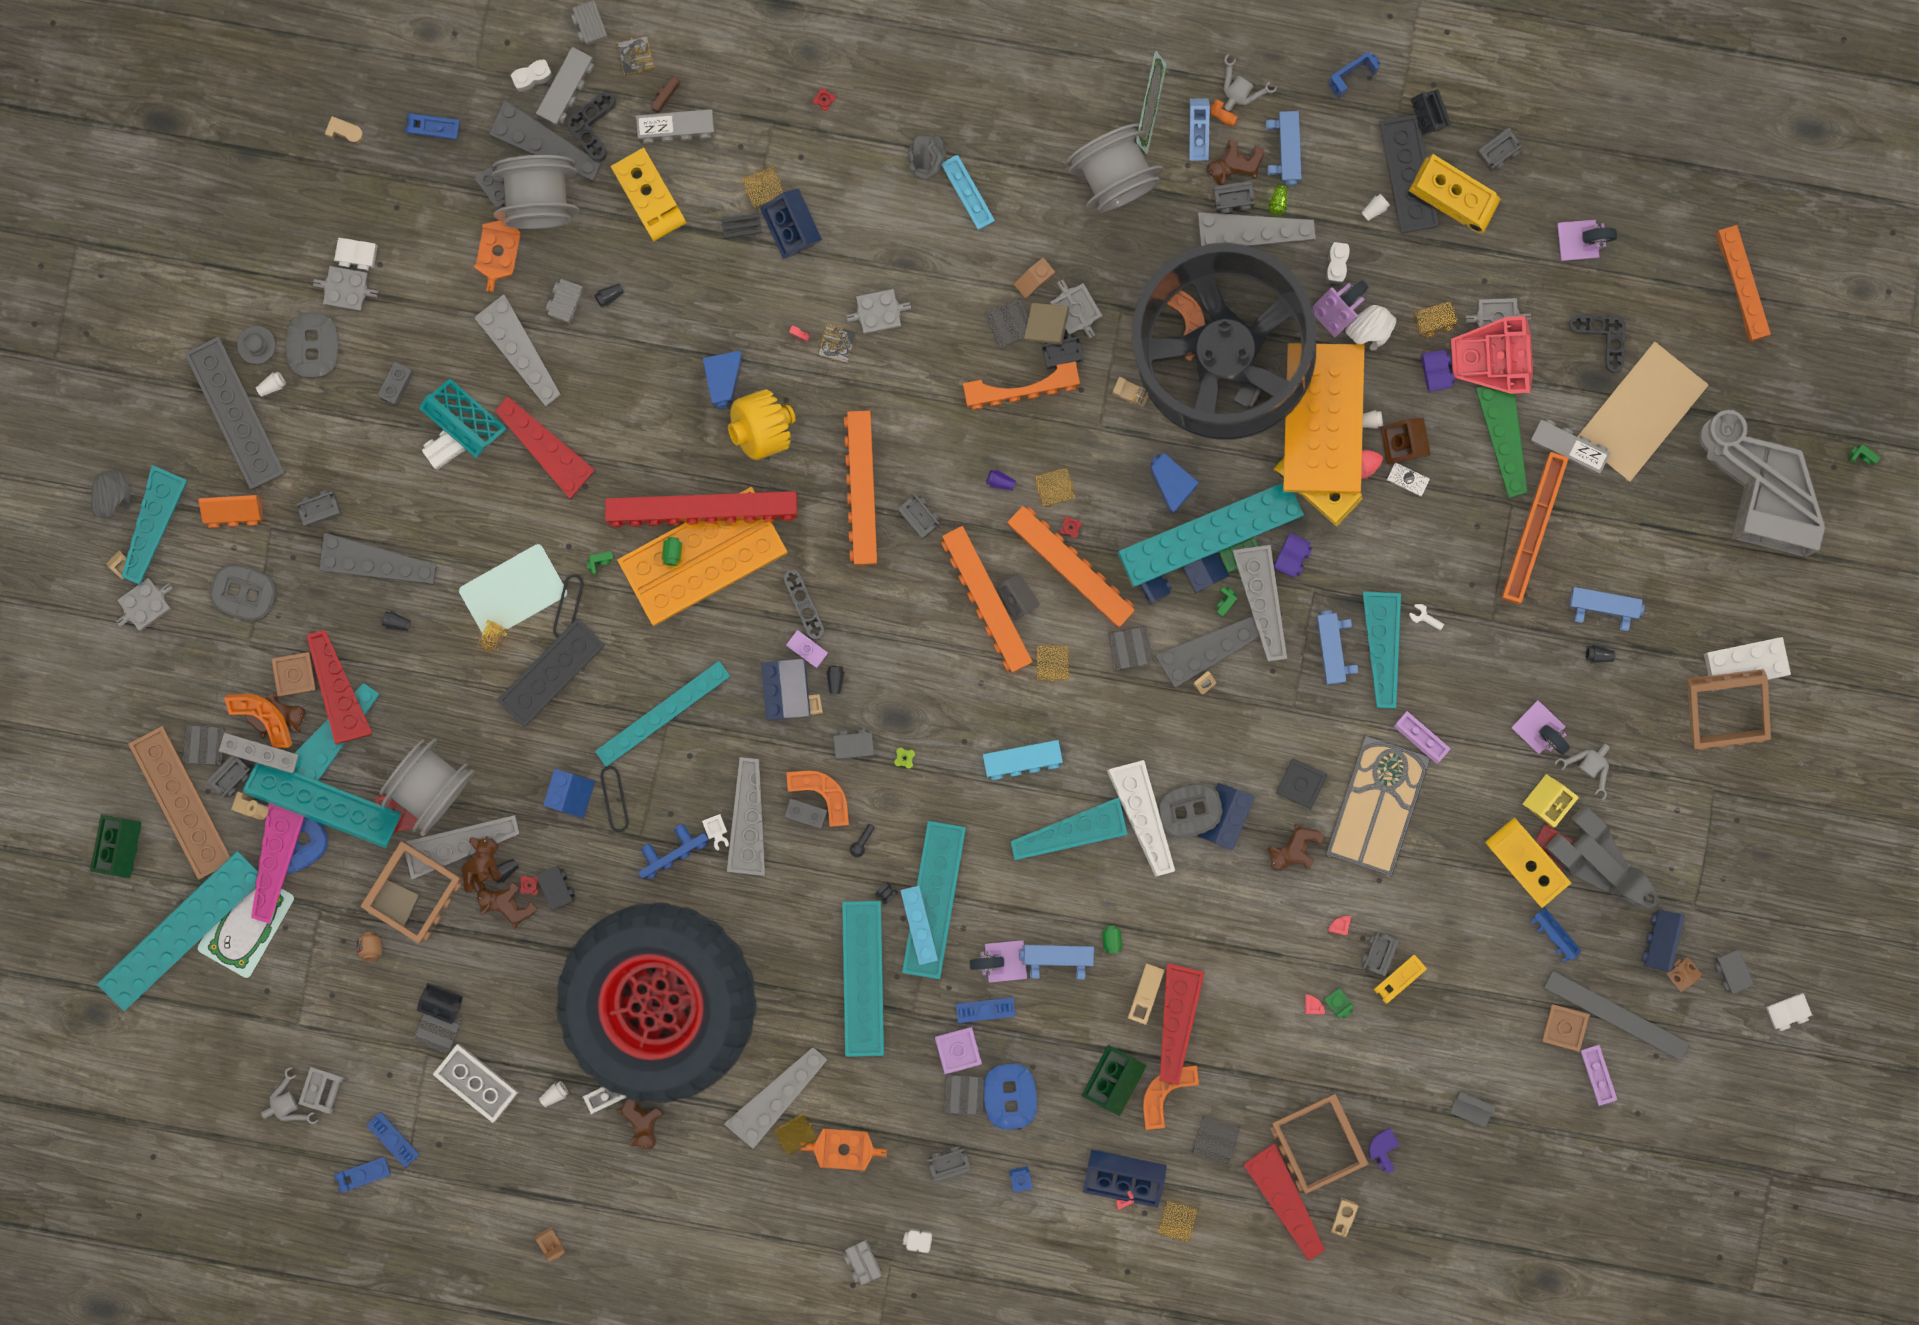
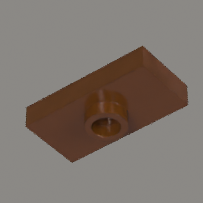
M673 76L665 87L662 86L656 94L658 97L651 106L653 111L660 113L680 85L678 78Z

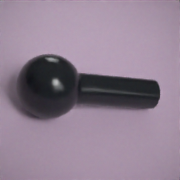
M868 824L858 842L850 846L852 856L861 857L864 854V845L875 828L872 824Z

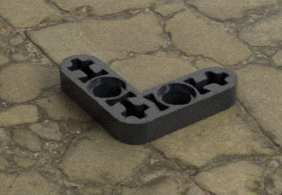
M603 92L570 116L567 121V126L595 162L604 161L607 157V150L590 126L615 107L616 100L609 92ZM605 98H607L610 101L609 105L604 103L603 100ZM596 104H599V106H601V111L599 110ZM591 108L597 111L594 117L587 116V111ZM581 115H583L584 118L587 120L586 122H584ZM574 121L579 122V125H580V126H579V127L574 126L573 122H574ZM585 134L592 135V140L588 143L582 141ZM595 145L596 148H597L599 151H601V155H600V156H598V155L595 153V151H594V149L592 148V146Z
M1577 315L1569 321V328L1573 333L1606 335L1605 365L1607 370L1611 373H1617L1623 368L1625 347V322L1623 319L1609 316ZM1578 319L1580 323L1586 324V319H1588L1589 330H1585L1586 326H1580L1579 329H1576L1573 323ZM1594 320H1599L1602 323L1600 330L1592 328ZM1605 320H1608V325H1612L1617 321L1621 327L1617 331H1615L1614 327H1608V331H1605ZM1612 340L1620 342L1619 350H1613L1610 347ZM1610 353H1620V356H1616V362L1620 363L1616 369H1613V365H1610V362L1614 360V355L1610 356Z

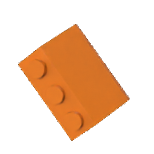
M257 495L199 498L202 522L208 525V528H219L220 524H227V527H238L239 523H246L247 526H256L258 522H263L262 499Z

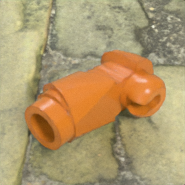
M1217 99L1214 100L1213 105H1210L1211 117H1216L1226 126L1234 127L1238 116L1223 110L1224 103Z

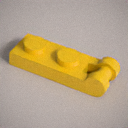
M1414 954L1373 990L1377 994L1379 993L1383 997L1384 1003L1387 1004L1427 968ZM1388 984L1393 989L1390 993L1385 989Z

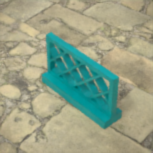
M448 379L432 394L427 395L419 407L422 412L475 458L479 457L483 450L507 429L451 379ZM449 386L455 391V394H448L446 388ZM435 397L443 398L444 404H441ZM448 399H455L456 405H449ZM460 400L466 401L469 407L461 406ZM449 410H456L458 416H455ZM462 411L470 412L471 418L463 417ZM475 413H480L483 419H476ZM463 422L472 423V429L467 427ZM476 424H484L485 430H477ZM489 425L495 426L499 431H490ZM478 435H485L487 441L485 442Z

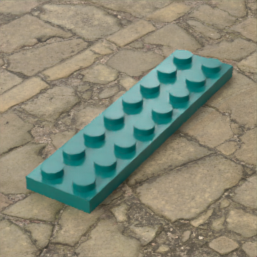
M257 762L243 789V793L383 848H387L401 818V813L299 773H290Z
M928 821L917 886L920 887L938 961L919 965L911 930L909 929L902 973L940 979L966 827Z
M881 901L842 902L845 1056H884Z

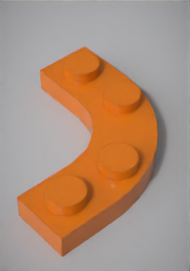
M1180 290L1166 304L1182 315L1185 321L1183 336L1205 325L1200 306L1184 291ZM1195 354L1184 357V359L1191 362Z
M228 694L224 697L229 715H253L265 725L272 747L289 748L292 745L283 715L269 701L253 694Z
M816 771L786 773L788 792L816 791L825 798L828 806L830 827L849 825L846 797L841 787L831 777Z
M1197 1066L1182 1068L1179 1085L1159 1081L1160 1074L1150 1083L1143 1101L1146 1130L1165 1128L1163 1101L1166 1095L1175 1088L1199 1085Z

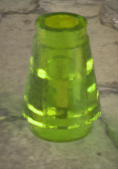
M1276 186L1268 205L1271 213L1282 215L1287 210L1288 188L1286 186Z

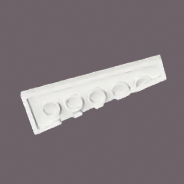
M1144 760L1107 770L1155 877L1174 872L1175 868Z

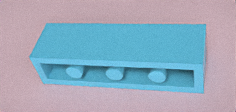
M1059 740L983 754L987 778L991 777V780L1003 779L1002 775L1010 774V777L1022 775L1021 771L1029 770V773L1040 772L1041 767L1048 766V770L1060 768L1059 764L1063 763Z

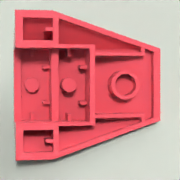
M1526 316L1505 317L1451 339L1454 378L1511 394L1531 392L1533 377L1532 342Z

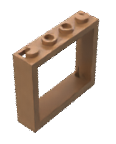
M1764 669L1687 678L1690 735L1694 749L1724 748L1727 745H1745L1749 742L1763 743L1765 740H1771L1768 676ZM1761 685L1763 729L1700 737L1697 692Z
M401 841L360 907L415 942H426L432 933L429 931L432 925L436 926L442 917L440 915L442 909H447L450 905L452 893H457L460 889L462 877L407 842ZM406 851L452 880L418 935L372 906Z
M1336 1094L1327 1096L1272 1122L1273 1127L1270 1130L1275 1139L1279 1138L1281 1145L1278 1147L1282 1155H1287L1289 1160L1287 1166L1291 1174L1295 1173L1298 1179L1295 1181L1298 1190H1303L1305 1194L1368 1165ZM1330 1103L1357 1162L1307 1185L1280 1126Z

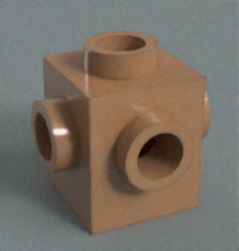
M1688 957L1682 961L1680 959L1676 960L1673 963L1672 971L1667 973L1670 980L1681 992L1694 984L1702 976Z

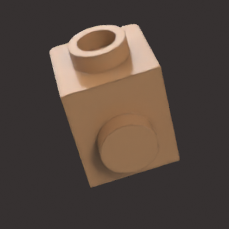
M552 1227L534 1236L548 1262L560 1258L565 1253L563 1245Z

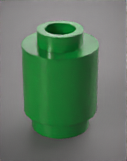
M668 537V540L663 541L662 560L664 565L678 566V562L681 561L683 543L679 541V538Z
M1116 925L1105 927V931L1101 932L1106 954L1122 952L1121 929H1117Z

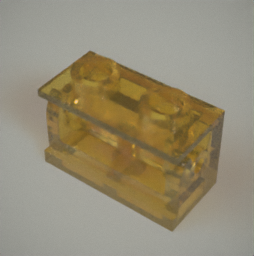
M1452 301L1423 309L1413 314L1418 331L1421 332L1419 335H1425V338L1436 335V331L1443 330L1448 332L1454 330V326L1458 324Z
M487 620V626L482 633V639L478 638L477 640L481 642V647L489 651H493V649L499 650L509 629L494 621Z

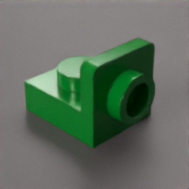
M1863 444L1858 447L1855 445L1848 454L1851 456L1848 460L1850 463L1854 462L1858 455L1861 456L1860 460L1867 465H1875L1881 458Z
M613 552L589 555L590 560H587L588 571H592L593 575H598L596 563H599V566L611 564L610 561L614 560Z
M1221 587L1219 592L1227 597V600L1223 598L1216 606L1219 609L1216 614L1222 618L1237 600L1235 597L1236 593L1229 587L1226 589Z
M1340 988L1324 999L1337 1018L1342 1016L1345 1019L1353 1012L1351 1009L1354 1005Z

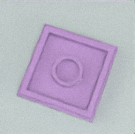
M972 1027L935 1037L945 1074L982 1064Z

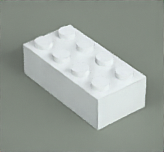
M1783 637L1704 654L1708 676L1764 669L1768 680L1791 675Z
M460 1044L454 1047L433 1074L492 1123L498 1120L519 1093L518 1090Z

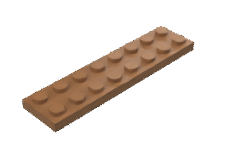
M161 726L128 745L198 880H201L215 872L231 855L164 726Z

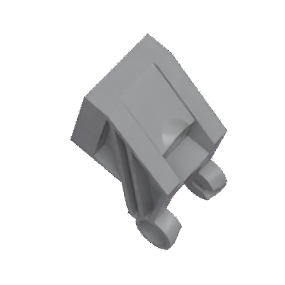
M1734 410L1719 412L1707 421L1699 432V441L1702 448L1707 452V459L1744 487L1731 539L1802 557H1808L1819 551L1825 526L1802 450L1746 437V421L1740 413Z

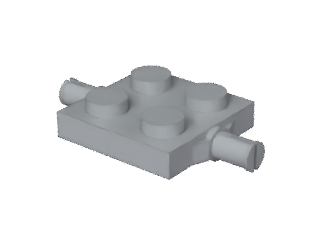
M332 266L329 267L328 277L325 281L314 279V282L321 284L313 283V287L324 288L323 304L362 311L363 301L366 296L377 298L378 295L371 294V292L377 294L379 292L378 290L368 289V273Z
M1064 279L1057 282L1056 284L1062 293L1058 298L1051 301L1050 304L1068 306L1070 308L1065 328L1067 333L1071 335L1079 330H1084L1089 339L1092 336H1096L1091 325L1094 321L1101 318L1102 314L1084 283L1069 289Z
M894 289L856 296L858 303L857 313L846 314L848 322L859 320L865 335L901 327L900 311L911 310L910 302L898 304V301L895 299Z
M1517 298L1479 299L1477 315H1466L1465 321L1466 323H1477L1480 328L1511 316H1526L1527 321H1531V313L1519 314Z
M147 578L141 585L136 586L117 600L122 606L125 615L116 620V622L121 627L128 621H131L141 632L171 610L164 595L170 592L173 587L168 583L159 589L150 578Z

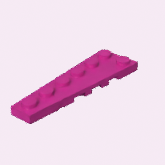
M268 803L269 811L265 821V832L262 841V852L251 918L271 924L305 817Z

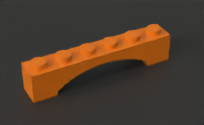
M1735 225L1719 230L1715 235L1735 286L1748 342L1767 338L1771 333L1738 226Z
M1076 361L1059 364L1056 367L1057 370L1047 378L1021 388L1005 389L991 387L983 384L982 380L963 383L967 408L971 407L972 410L983 408L985 404L998 406L1002 404L1001 401L1009 400V403L1020 401L1021 397L1028 396V399L1038 398L1039 394L1042 393L1054 395L1058 393V390L1065 389L1066 392L1077 390L1076 387L1080 386Z

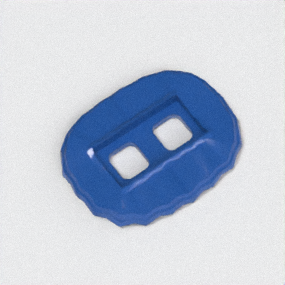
M305 817L300 833L306 831L311 841L302 846L299 840H297L287 873L292 874L302 870L324 855L328 847V835L321 823Z
M1005 1064L996 1066L988 1072L984 1081V1101L988 1118L994 1126L1001 1129L1023 1128L1031 1123L1035 1117L1037 1093L1033 1075L1026 1067L1019 1064ZM1014 1081L1016 1091L1004 1093L1003 1083ZM1016 1100L1018 1110L1016 1112H1006L1005 1102Z

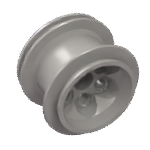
M1139 124L1126 125L1108 132L1087 143L1066 160L1067 165L1071 166L1069 173H1084L1095 195L1087 202V208H1097L1100 213L1117 209L1148 193L1160 183L1158 176L1163 172L1164 167L1160 165L1149 167L1136 143L1137 136L1143 139L1146 136L1145 131H1138Z
M528 155L507 158L493 163L492 170L494 172L491 174V178L504 183L505 207L496 210L493 216L503 220V226L515 229H544L570 223L572 216L580 211L577 206L567 204L565 179L577 174V169L574 168L575 160L557 155Z
M436 738L427 746L424 745L426 741L422 739L399 764L380 791L382 796L387 794L381 804L382 807L387 806L392 800L396 801L418 819L413 827V832L420 829L421 836H424L443 816L475 772L473 769L467 770L468 763H465L457 771L432 751L437 743Z

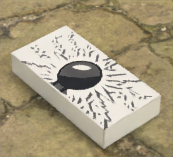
M1394 463L1387 478V481L1420 497L1430 480L1398 463Z

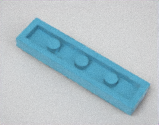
M958 154L943 162L941 166L977 230L979 231L995 222Z
M915 886L900 890L919 965L938 961L920 887Z

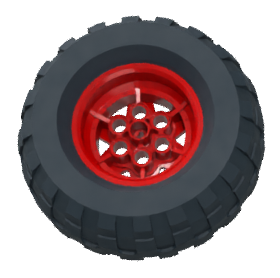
M663 902L631 905L604 917L582 935L569 952L557 985V1019L561 1024L564 1043L577 1059L579 1067L587 1075L597 1080L600 1086L612 1093H619L627 1096L630 1100L639 1102H674L678 1099L697 1095L719 1081L736 1064L748 1044L753 1030L757 1007L753 975L738 944L724 932V929L718 923L700 915L698 911ZM657 967L653 975L646 971L645 968ZM678 976L683 980L684 984L677 982ZM658 980L666 982L665 989H661L658 986ZM628 983L633 993L623 997L624 988ZM639 984L647 986V993L639 990ZM671 994H676L679 997V1003L672 1002ZM634 1002H638L641 1004V1011H636L634 1009ZM691 1006V1012L688 1017L684 1008ZM665 1013H671L674 1016V1020L672 1022L667 1021ZM648 1016L653 1017L655 1025H649L646 1018ZM628 1018L639 1019L638 1030L629 1022ZM663 1027L674 1033L669 1036L659 1037Z

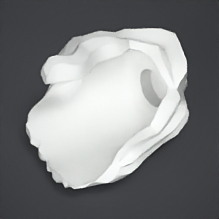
M1372 305L1358 314L1346 327L1345 331L1358 345L1373 341L1369 349L1376 350L1390 337L1396 324V318L1385 307Z

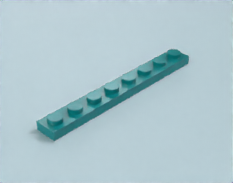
M718 661L595 751L604 765L608 767L731 676L720 661Z

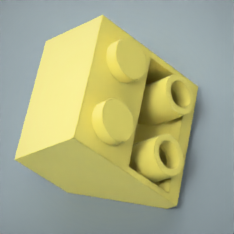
M1546 774L1522 805L1551 828H1555L1579 797Z

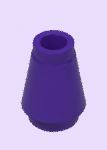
M997 469L995 471L990 470L986 484L990 485L991 488L1013 491L1016 480Z

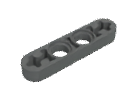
M788 570L784 575V582L806 632L810 638L814 640L820 639L824 635V627L801 575L796 570ZM791 573L794 576H798V578L795 579L797 585H799L800 583L802 584V587H797L793 591H791L790 589L794 587L793 583L791 581H787V579H789V574ZM797 591L805 592L806 598L803 601L795 599ZM806 608L813 610V616L810 619H806L802 615L803 610ZM817 618L818 622H814L817 628H821L818 636L810 633L813 628L811 624L807 626L806 622H812Z

